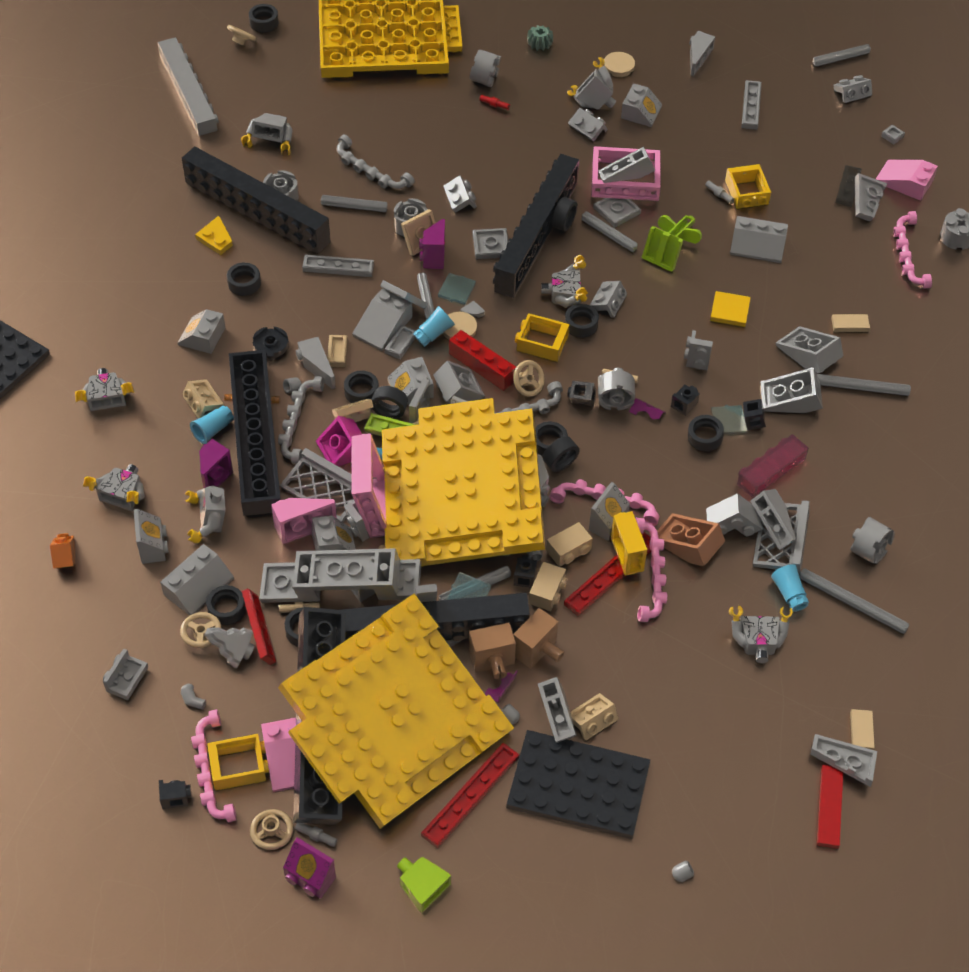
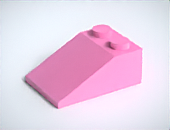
M888 160L876 180L887 183L886 187L921 201L934 180L938 166L924 160Z
M288 498L271 504L274 527L282 544L310 535L313 517L332 515L337 519L334 499Z
M296 718L261 724L273 792L294 788L295 742L288 734V731L296 726Z

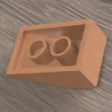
M674 513L657 530L659 539L664 540L665 549L688 563L705 566L725 542L719 523Z

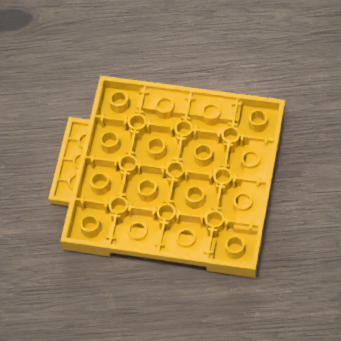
M319 0L321 78L353 77V72L417 69V74L449 73L448 52L462 51L458 5L443 6V0Z
M493 398L419 408V425L382 430L386 505L385 549L395 548L400 560L420 559L421 566L546 550L535 419L532 408L495 414Z
M415 593L333 650L283 681L278 687L302 720L301 723L288 731V734L339 804L354 793L379 828L389 823L514 729L492 697L484 694L437 630L438 624Z

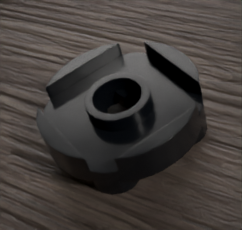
M273 326L274 329L263 327L253 335L252 344L254 351L266 350V358L269 361L283 355L289 348L287 333L279 327Z

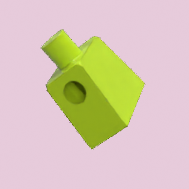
M404 857L397 865V868L404 873L400 877V886L421 913L451 885V875L424 857H420L414 864Z

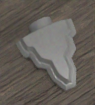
M243 627L241 630L231 628L227 631L222 628H207L205 632L209 642L217 646L220 654L227 658V663L235 668L239 666L243 658L248 660L254 649V644L250 643L253 631Z

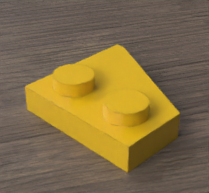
M219 216L195 234L196 240L219 255H222L233 246L232 240Z

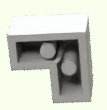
M735 494L706 508L707 521L719 523L723 534L736 529L745 536H749L762 530V520L755 508L739 494Z

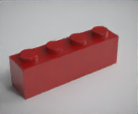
M460 330L449 340V354L501 390L505 391L514 383L516 366L464 331Z

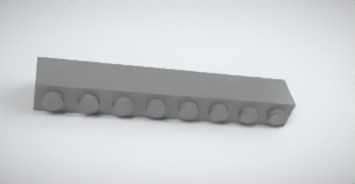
M176 37L158 42L159 54L198 136L217 131L218 117L216 114H213L212 104H208L207 94L203 93L202 84L198 83L197 74L193 73V66L191 63H188L187 54L183 53L182 43H178Z

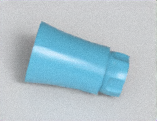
M438 306L413 335L425 347L430 341H434L439 335L455 324L444 310Z
M221 406L207 415L190 422V429L199 442L206 444L214 435L228 426L234 420V416L227 406Z
M794 564L786 565L772 573V580L793 612L805 609L809 601L801 583L797 566Z

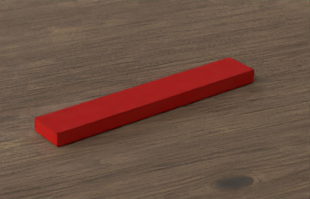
M643 532L642 537L647 547L648 555L651 553L649 547L651 536ZM618 556L613 557L564 600V605L579 616L624 577L625 574Z
M502 743L421 832V836L438 849L519 759L520 754L505 743Z

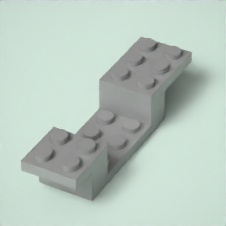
M395 548L296 551L295 563H264L259 600L261 603L320 601L321 590L374 589L379 600L406 599L414 594L416 587L420 585L421 561L420 559L400 560Z

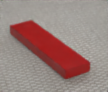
M247 588L242 591L258 653L260 659L272 665L276 663V657L260 600L257 594Z
M822 765L817 846L839 849L843 772L828 765Z

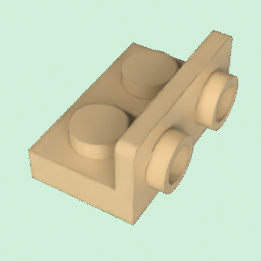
M208 380L187 382L183 391V397L198 419L203 417L206 411H213L224 405Z
M365 399L332 409L334 419L338 415L353 419L355 422L367 419L372 413L373 403L372 400Z
M600 693L570 712L573 724L580 729L582 738L588 740L618 720L614 703Z

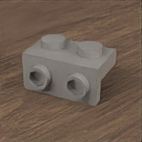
M862 75L854 76L851 80H840L839 83L833 84L834 91L842 93L844 103L872 96L871 79L864 78Z
M579 108L568 124L594 142L602 130L605 132L608 130L605 126L606 122L600 117L597 119L593 117L594 114L588 109L584 111Z
M461 176L444 185L451 208L455 213L469 204L473 208L477 207L475 203L477 199L470 190L472 188L470 182L467 179L464 180Z
M621 281L603 282L590 306L597 311L607 310L610 317H615L627 295Z
M693 330L692 336H688L686 347H688L685 349L684 359H687L686 367L708 370L713 341L696 339V331Z
M352 499L344 506L347 514L346 520L351 526L349 528L355 537L359 536L363 542L369 536L363 518L354 499Z
M123 649L115 657L110 671H107L103 677L106 692L128 700L148 669V663L129 656L128 650Z

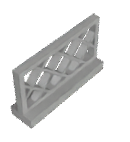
M305 448L301 453L302 458L280 484V488L297 498L322 499L329 497V499H332L331 496L342 494L343 502L335 503L336 508L347 505L351 500L346 501L345 494L352 492V474ZM304 464L310 467L311 472L300 474L299 470ZM321 474L325 476L326 481L315 483L314 476ZM312 477L313 484L302 486V478ZM298 479L299 487L290 488L287 486L290 481ZM335 483L341 485V490L330 492L329 485ZM327 485L328 493L317 495L316 487ZM314 489V496L306 497L303 495V490ZM346 511L341 516L336 515L337 519L341 522H344L347 518Z
M802 501L801 504L785 503L787 511H797L794 516L789 517L794 528L793 532L796 540L791 543V546L780 550L781 552L775 556L769 550L777 545L770 533L764 528V523L762 522V530L758 531L753 567L779 569L783 566L794 564L797 566L798 574L800 575L810 514V501ZM769 538L773 543L765 547L761 541ZM763 554L770 558L766 562L758 561V558ZM785 555L789 559V564L780 563L778 559Z

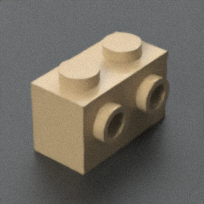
M578 522L547 539L546 551L560 567L571 563L580 555L587 554L592 548L593 538Z
M543 562L529 592L528 604L551 611L554 604L557 605L560 600V589H564L568 579L565 577L566 569Z

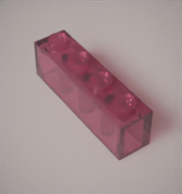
M793 434L788 438H783L777 446L769 448L765 455L757 457L750 466L744 467L739 471L737 485L752 498L756 497L804 461L809 448Z

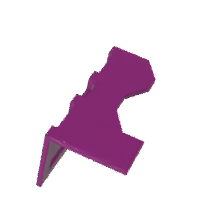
M635 398L634 404L629 412L637 415L638 411H645L652 419H660L662 413H666L638 398Z
M516 670L514 675L508 672L507 676L501 679V685L495 689L488 688L485 695H490L494 701L499 703L506 690L517 677L518 670Z

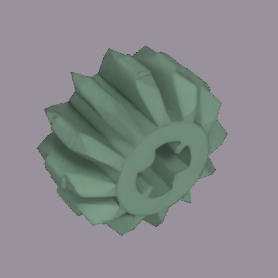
M544 25L531 27V30H528L527 33L528 45L531 46V49L536 48V50L541 49L544 51V48L549 49L553 43V31L549 27L545 28Z

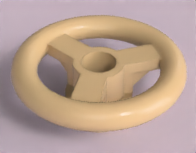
M227 26L230 31L234 32L233 41L244 45L246 40L256 41L255 36L235 26Z
M525 360L516 367L514 371V384L519 393L532 397L542 390L544 373L536 362ZM527 366L525 372H520L523 367ZM533 367L538 372L539 383L534 380ZM532 385L535 390L526 391L522 387Z
M194 613L182 623L181 637L186 644L195 648L210 646L212 644L206 638L205 632L207 628H221V623L211 613ZM198 618H206L211 620L206 624H196L192 622L193 620ZM187 627L193 629L195 641L188 637Z
M269 809L259 813L253 819L250 826V836L253 842L265 850H276L285 846L290 841L294 831L291 818L285 812L277 809ZM276 816L285 821L287 833L280 830L279 819ZM263 819V830L257 833V826L259 822ZM267 836H277L282 839L276 843L261 841V839Z

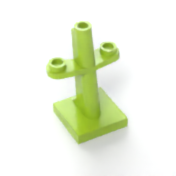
M662 215L658 219V226L661 229L652 226L649 230L642 258L666 270L674 271L683 241L696 244L702 239L700 230L690 228L695 223V218L691 215H685L676 224L669 216Z

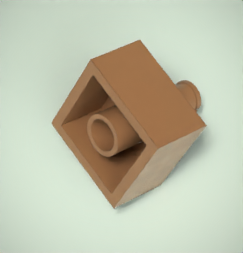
M538 608L513 634L516 642L515 658L530 669L545 654L558 663L565 654L563 650L554 645L557 640L558 621Z
M510 623L469 631V654L475 673L492 669L495 679H499L498 674H500L501 679L506 677L507 672L504 666L515 664L516 642Z

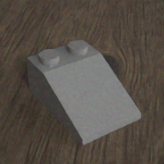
M382 288L370 302L352 336L382 351L389 344L401 325L405 326L412 318V303Z
M801 326L776 342L778 348L805 369L814 367L816 373L823 372L843 357L840 337Z
M814 367L761 381L764 411L807 413L823 408L820 380Z

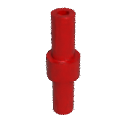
M481 95L479 101L488 103L491 107L510 109V104L500 101L499 98H490Z

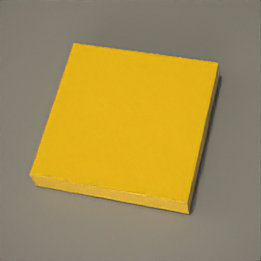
M716 291L710 321L745 327L750 297Z

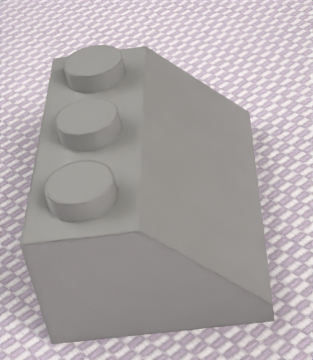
M737 216L730 255L781 263L788 224Z
M203 544L160 583L163 595L190 616L197 613L206 604L207 597L212 590L219 586L228 585L234 579V576L218 554Z

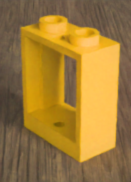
M760 164L727 168L725 181L731 196L734 198L736 209L769 204L771 190ZM755 181L759 192L740 195L736 184Z
M528 313L526 320L523 319L521 322L520 333L517 332L515 336L517 351L558 362L569 335V324ZM530 329L557 336L553 346L527 340Z
M633 511L614 515L611 540L625 576L644 572L647 547Z
M258 734L207 743L215 791L266 781L265 773L269 772L268 762L262 758V754L266 753L264 741L259 740ZM256 750L259 770L228 776L221 775L219 756Z

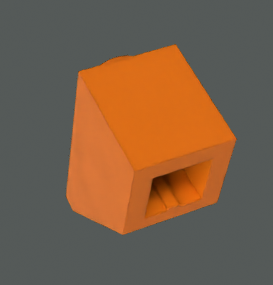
M68 533L56 535L57 538H54L50 544L53 569L74 566V535L69 536Z

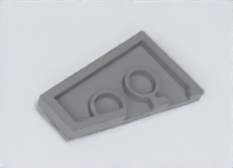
M860 173L855 176L856 217L871 221L874 218L887 183Z
M815 734L810 753L812 756L871 787L877 751Z

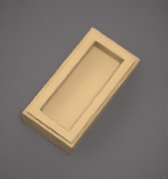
M832 314L831 320L834 332H869L870 330L868 314Z
M329 335L327 359L331 367H345L347 335Z
M851 709L852 744L874 750L872 711Z

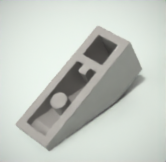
M698 31L695 36L691 37L689 45H691V76L697 73L714 49L715 36Z
M642 147L598 171L603 183L640 179L654 172L655 168L645 148Z
M319 337L297 342L298 350H296V356L298 361L301 360L304 368L313 375L323 377L324 383L331 389L336 388L335 376Z
M776 489L764 490L750 501L779 550L784 549L796 540L786 505Z
M555 677L538 683L556 743L575 737L576 732L569 705L560 680Z

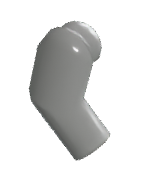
M192 684L182 686L181 696L184 703L203 710L206 706V700L195 696L194 686Z

